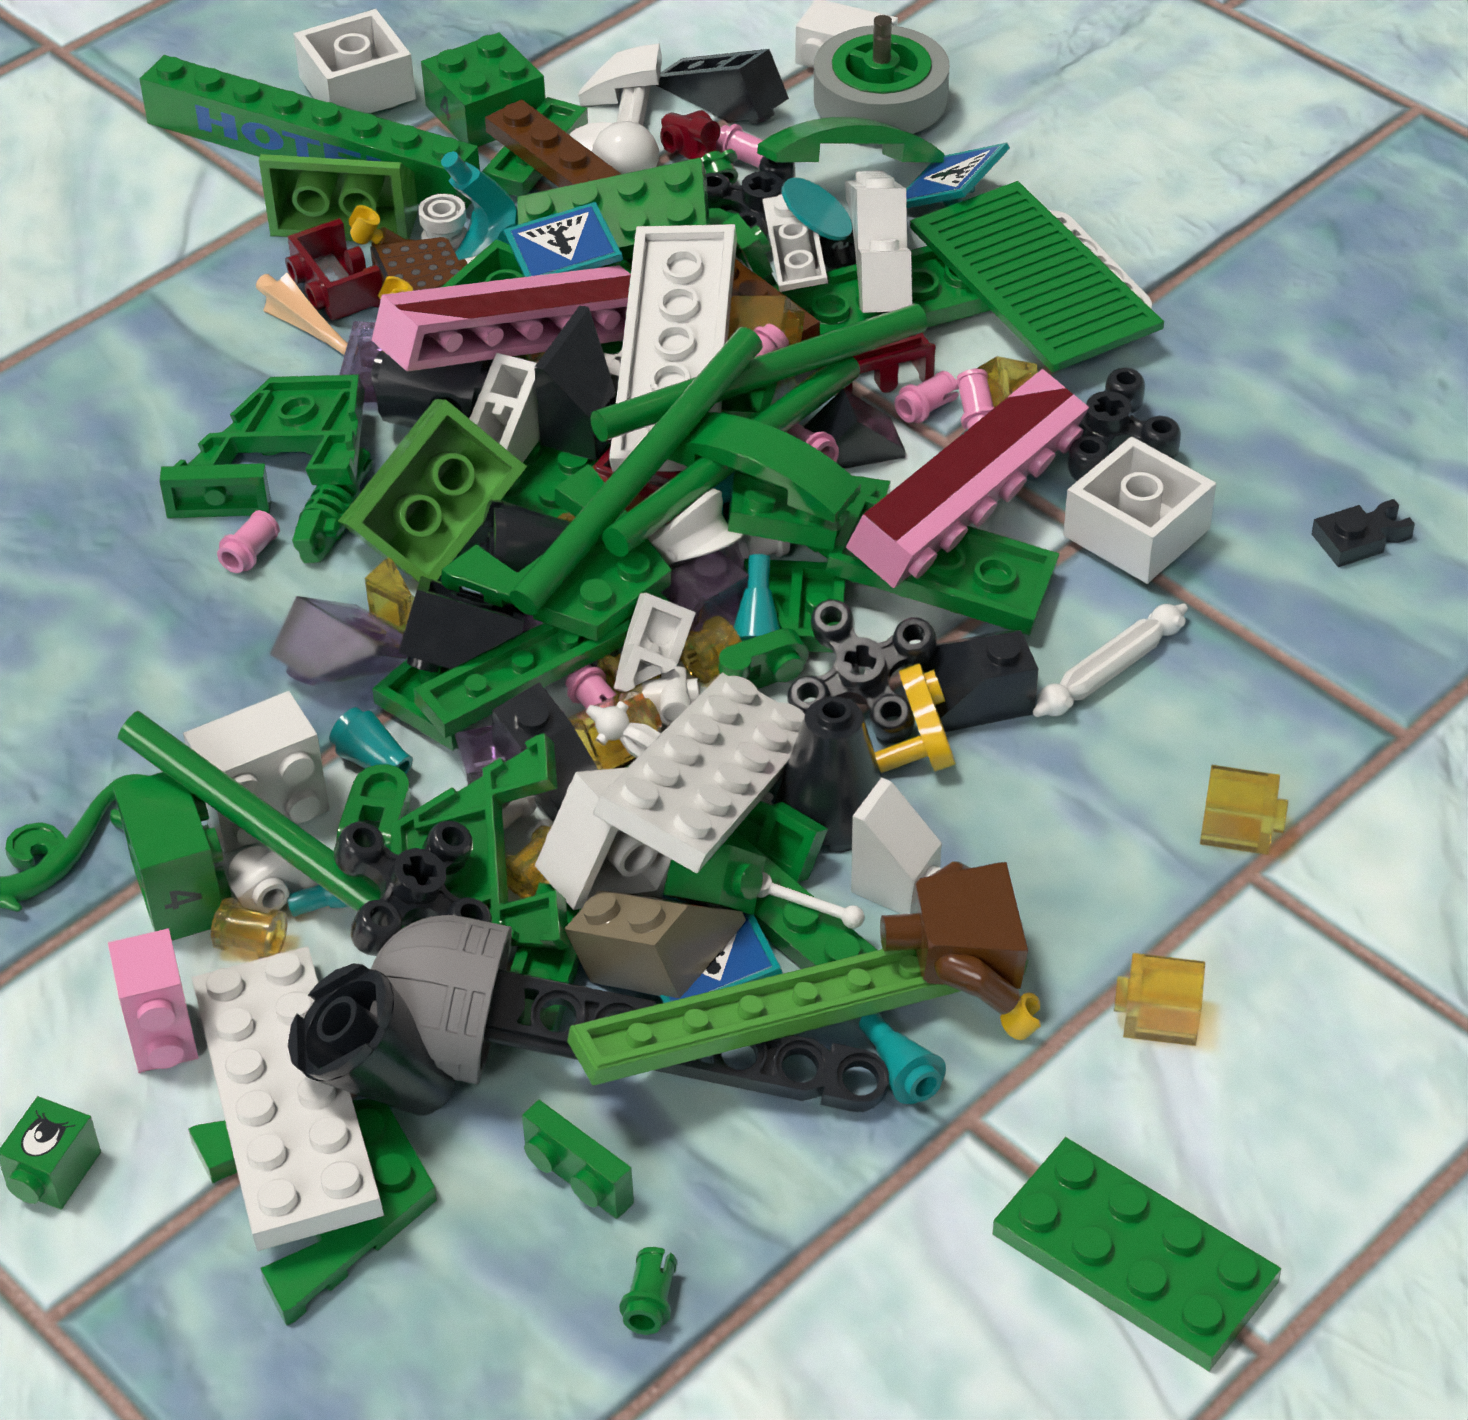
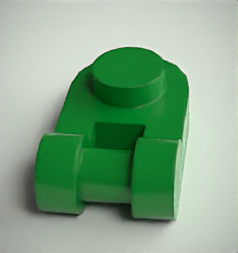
M788 628L779 629L724 648L719 654L718 671L720 674L723 672L727 676L745 678L752 682L758 690L776 682H788L796 678L803 671L809 652L796 631Z
M379 764L365 768L356 776L338 826L336 842L342 830L351 823L365 822V820L379 821L378 829L384 837L385 846L391 851L390 825L407 815L411 802L409 779L404 771L396 766Z

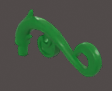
M130 774L113 780L90 803L66 838L56 827L42 822L26 824L15 829L7 837L6 856L14 867L25 871L8 876H0V908L20 912L23 907L19 902L28 900L46 891L62 879L80 860L111 803L116 801L113 786L148 775ZM114 808L110 814L111 823L123 830L119 810ZM38 854H45L46 856L35 866L33 857Z

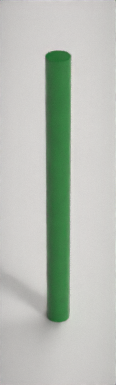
M911 304L756 356L716 403L923 333L927 329L926 314L920 305ZM696 377L593 411L591 414V426L594 434L600 441L604 442L656 424Z
M740 327L514 587L509 596L516 608L527 615H535L599 541L603 531L616 521L763 348L760 337L753 330L746 327Z
M850 357L821 367L752 420L788 432L859 377L860 367L854 357ZM704 457L699 458L607 527L602 534L604 545L612 554L619 557L625 556L691 506L706 492L729 477L736 469Z
M134 712L123 724L117 736L118 740L354 911L358 912L359 908L368 901L379 900L381 891L371 878L367 876L351 877L344 874L334 861L333 850L142 712Z

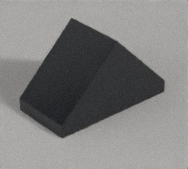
M844 388L803 426V428L814 433L825 432L832 435L839 448V456L836 463L844 469L905 458V448L891 417Z

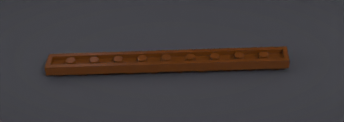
M523 100L509 104L505 108L485 117L486 132L559 188L621 175L619 171ZM735 259L731 310L734 316L731 319L741 327L751 330L758 326L764 327L766 324H773L785 334L789 345L820 335L819 320Z

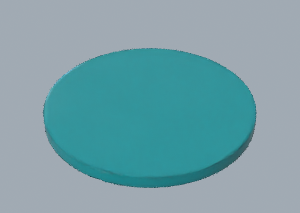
M797 177L790 178L783 184L782 196L787 207L809 229L832 240H844L851 234L852 221L847 211L828 191L809 180Z

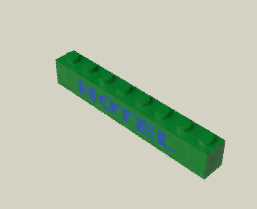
M163 55L139 78L148 124L260 157V154L399 162L415 174L418 205L426 198L437 194H451L459 197L465 203L466 209L472 203L450 184L449 179L451 176L442 166L441 160L445 154L454 151L457 152L464 162H468L480 170L478 146L167 55Z

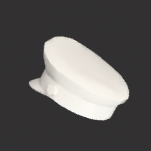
M712 489L656 531L648 540L669 566L676 561L704 556L726 548L740 540L744 534L728 531V524L721 514L723 505L722 492Z

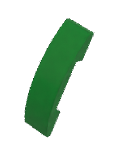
M828 117L802 122L769 136L760 142L757 147V154L775 162H819L820 144H883L882 154L900 162L943 163L944 153L926 140L889 124L857 117Z
M708 412L668 459L689 467L699 458L704 457L788 489V506L833 523L839 519L861 490V484L849 472L806 442L770 425L725 413Z

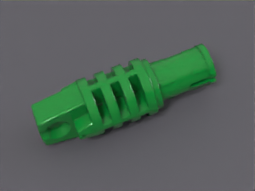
M359 446L357 475L353 485H316L305 507L302 509L292 543L299 552V557L303 563H320L336 541L343 535L345 527L338 520L361 493L360 485L374 463L373 459H368L371 454L364 448Z

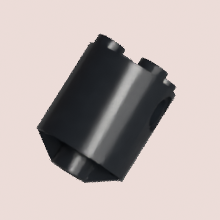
M382 350L377 354L371 371V385L377 398L378 412L385 422L412 428L435 399L447 400L470 419L494 359L407 372Z

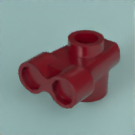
M699 110L686 115L671 112L661 119L660 139L668 153L678 152L691 160L702 158L709 152L718 151L716 143L720 137L721 128L705 111Z

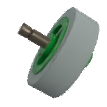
M878 15L874 18V25L857 27L841 32L827 40L819 48L814 59L815 108L822 118H864L889 124L911 134L917 133L934 124L946 110L950 67L948 56L945 50L929 36L912 29L892 26V18L890 16Z

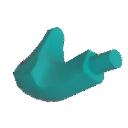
M452 151L445 154L441 164L451 176L449 179L450 184L474 205L468 230L455 252L458 260L477 256L496 239L509 244L503 229L518 225V209L510 195L492 178L475 166L464 162L457 152Z

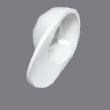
M632 121L589 123L576 128L569 134L621 174L654 168L659 161V147L654 136L644 126Z

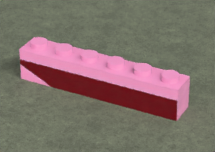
M619 265L384 294L381 297L372 341L407 372L494 359L496 353L518 356L546 352L580 305L590 309L600 344L622 341L631 274Z
M1041 369L865 512L846 548L893 588L897 587L910 575L918 579L937 558V552L941 548L947 553L950 552L967 533V526L971 523L976 527L981 526L996 509L999 499L1002 498L1004 501L1009 502L1024 486L1027 480L1026 477L1029 474L1037 478L1046 470L1053 461L1057 450H1060L1063 454L1070 450L1072 443L1083 434L1084 430L1078 425L1089 407L1044 369Z

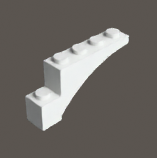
M857 171L856 180L845 181V190L853 228L860 310L863 313L891 312L912 304L911 251L907 248L906 188L895 182L894 177L887 175L884 171Z

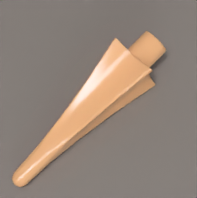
M288 273L278 281L269 274H264L257 280L256 289L266 296L264 312L302 329L343 355L351 353V346L319 314Z

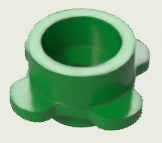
M728 149L722 153L713 151L702 157L706 173L723 174L729 179L731 184L737 181L738 172L733 165V162L738 157L735 150Z

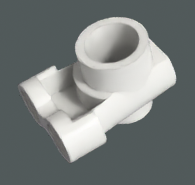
M677 666V668L671 671L661 673V678L642 682V695L648 724L664 723L666 726H669L701 694L698 678L688 679L686 668Z
M252 846L240 851L232 859L228 868V874L231 879L228 882L229 887L249 917L261 911L265 913L275 912L287 903L290 893L317 885L316 882L272 850L268 851L260 846Z

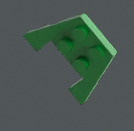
M359 374L270 377L230 413L233 421L232 424L223 432L207 434L198 443L201 452L188 464L186 460L180 459L174 466L231 464L238 453H261L262 455L271 456L280 452H305L306 454L313 455L305 468L312 485H353L357 475L365 389Z
M587 464L555 487V504L576 517L605 482L595 469ZM624 510L622 514L616 519V521L623 515H625L627 511ZM601 537L541 609L533 615V619L597 642L634 613L640 593L657 596L671 585L672 570L648 538L625 556L619 557L612 554L606 548ZM475 545L442 569V585L456 592H460L463 586L483 593L484 602L503 608L508 603L513 604L509 596L510 592L540 557L520 572H515L484 549Z
M543 733L526 741L525 744L528 749L505 762L502 758H499L482 768L483 776L461 790L456 791L451 787L390 825L391 852L399 855L407 849H422L430 830L439 822L450 820L463 824L470 831L473 838V849L465 866L456 874L446 875L444 884L447 890L459 899L470 897L482 901L492 915V923L512 927L511 946L562 950L570 948L569 938L564 930L568 925L566 898L557 890L508 902L502 805L510 801L558 789L554 742Z
M368 1098L352 1101L384 1216L317 1234L316 1237L319 1242L260 1268L263 1282L286 1326L296 1322L307 1312L305 1305L323 1289L327 1288L332 1291L348 1277L347 1269L371 1248L379 1251L437 1201L435 1185L388 1105ZM225 1120L198 1124L188 1128L191 1143L212 1184L238 1173Z

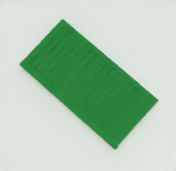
M1019 181L910 220V229L1052 373L1164 328V320Z

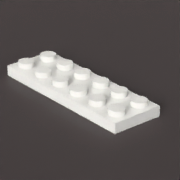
M735 224L636 227L616 403L697 377L728 341L737 243ZM722 401L715 403L709 412L721 413ZM654 425L611 440L609 459L612 472L616 471ZM667 460L658 471H683L687 467Z
M722 672L600 795L592 814L684 867L698 873L785 773L805 714L794 705L783 702L778 703L760 693L749 680L739 676H727Z
M309 947L277 953L273 956L192 977L256 1250L261 1251L384 1216L350 1092L312 1080L291 1063L288 1050L291 1023L296 1013L303 1018L315 1001L308 994L319 983Z

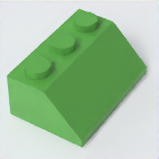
M260 154L259 167L270 236L287 237L340 218L344 223L346 241H353L350 234L352 227L349 225L348 220L356 206L363 205L373 209L379 215L380 223L377 229L386 227L402 238L410 239L418 213L415 174L404 164L399 162Z
M435 399L338 522L419 583L421 576L437 581L442 575V569L454 560L483 523L488 502L490 500H501L527 466L447 400Z

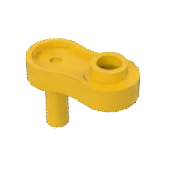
M920 663L899 670L920 736L876 751L875 755L881 773L925 757H929L934 772L956 765L936 708V704L945 702V698L935 671L932 670L924 673Z

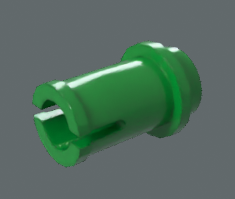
M645 1247L638 1252L630 1291L620 1300L619 1311L623 1316L624 1325L629 1330L638 1334L651 1335L657 1333L661 1326L669 1321L671 1316V1307L667 1300L673 1275L677 1269V1259L672 1253L668 1254L664 1268H660L665 1253L663 1248Z

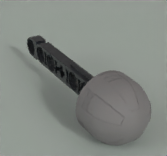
M453 915L429 917L404 927L386 942L371 969H376L383 973L405 1001L414 1018L431 1059L435 1061L436 1066L455 1080L479 1084L491 1042L578 1060L568 1043L569 1030L553 1032L542 1024L540 1016L547 1007L552 1005L568 1007L576 1018L574 1025L656 1004L655 1001L507 971L512 927ZM525 999L534 1000L531 1007L530 1026L521 1024L525 1015ZM373 1001L370 1012L377 1016L376 1001ZM796 1035L750 1045L756 1055V1062L745 1070H735L729 1067L724 1062L722 1053L711 1055V1063L702 1062V1058L653 1070L798 1101L821 1097L820 1105L852 1112H865L878 1105L889 1082L888 1069L884 1061L877 1054L864 1049L835 1043L832 1044L831 1050H828L815 1039ZM794 1054L804 1055L813 1061L816 1067V1075L807 1082L792 1081L785 1075L782 1069V1062ZM853 1067L868 1069L876 1079V1089L866 1095L854 1094L845 1087L843 1074Z

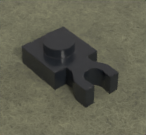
M1395 499L1382 502L1374 511L1366 513L1360 505L1316 518L1313 521L1311 535L1336 566L1341 567L1384 553L1386 542L1399 543L1412 539L1415 523L1410 517L1401 521H1395L1399 504Z

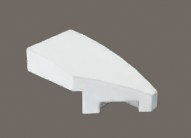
M660 44L639 46L614 54L579 91L580 106L618 103L620 88L659 85L662 65Z
M640 593L622 650L614 689L627 692L646 680L677 668L696 612L651 594Z

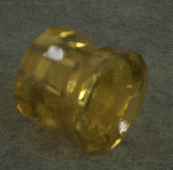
M714 616L704 622L702 630L699 632L689 631L680 659L692 677L698 678V682L706 684L716 679L719 675L718 662L720 652L724 648L742 641L737 631L726 619Z

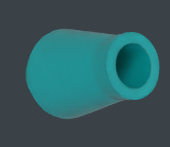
M358 707L347 710L336 721L330 732L329 741L335 746L336 754L363 768L388 764L400 768L407 774L413 764V757L402 749L381 721L370 710L363 712Z

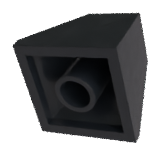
M580 305L534 366L540 445L596 461L607 444H611L612 439L603 442L596 437L591 426V414L595 410L616 404V391L590 309Z
M421 576L398 653L408 656L406 663L420 670L438 673L440 666L453 669L520 634L524 625L525 613L516 608L514 604L508 603L501 608L484 602V595L463 588L460 592L447 589L440 581Z
M1021 630L998 631L937 643V650L933 658L927 664L921 665L924 673L932 670L935 671L942 689L945 702L936 704V708L945 732L1033 715L1036 705L1039 668ZM906 665V666H903V667H901V668H902V669H905V668H908V667H910V666H909V665Z

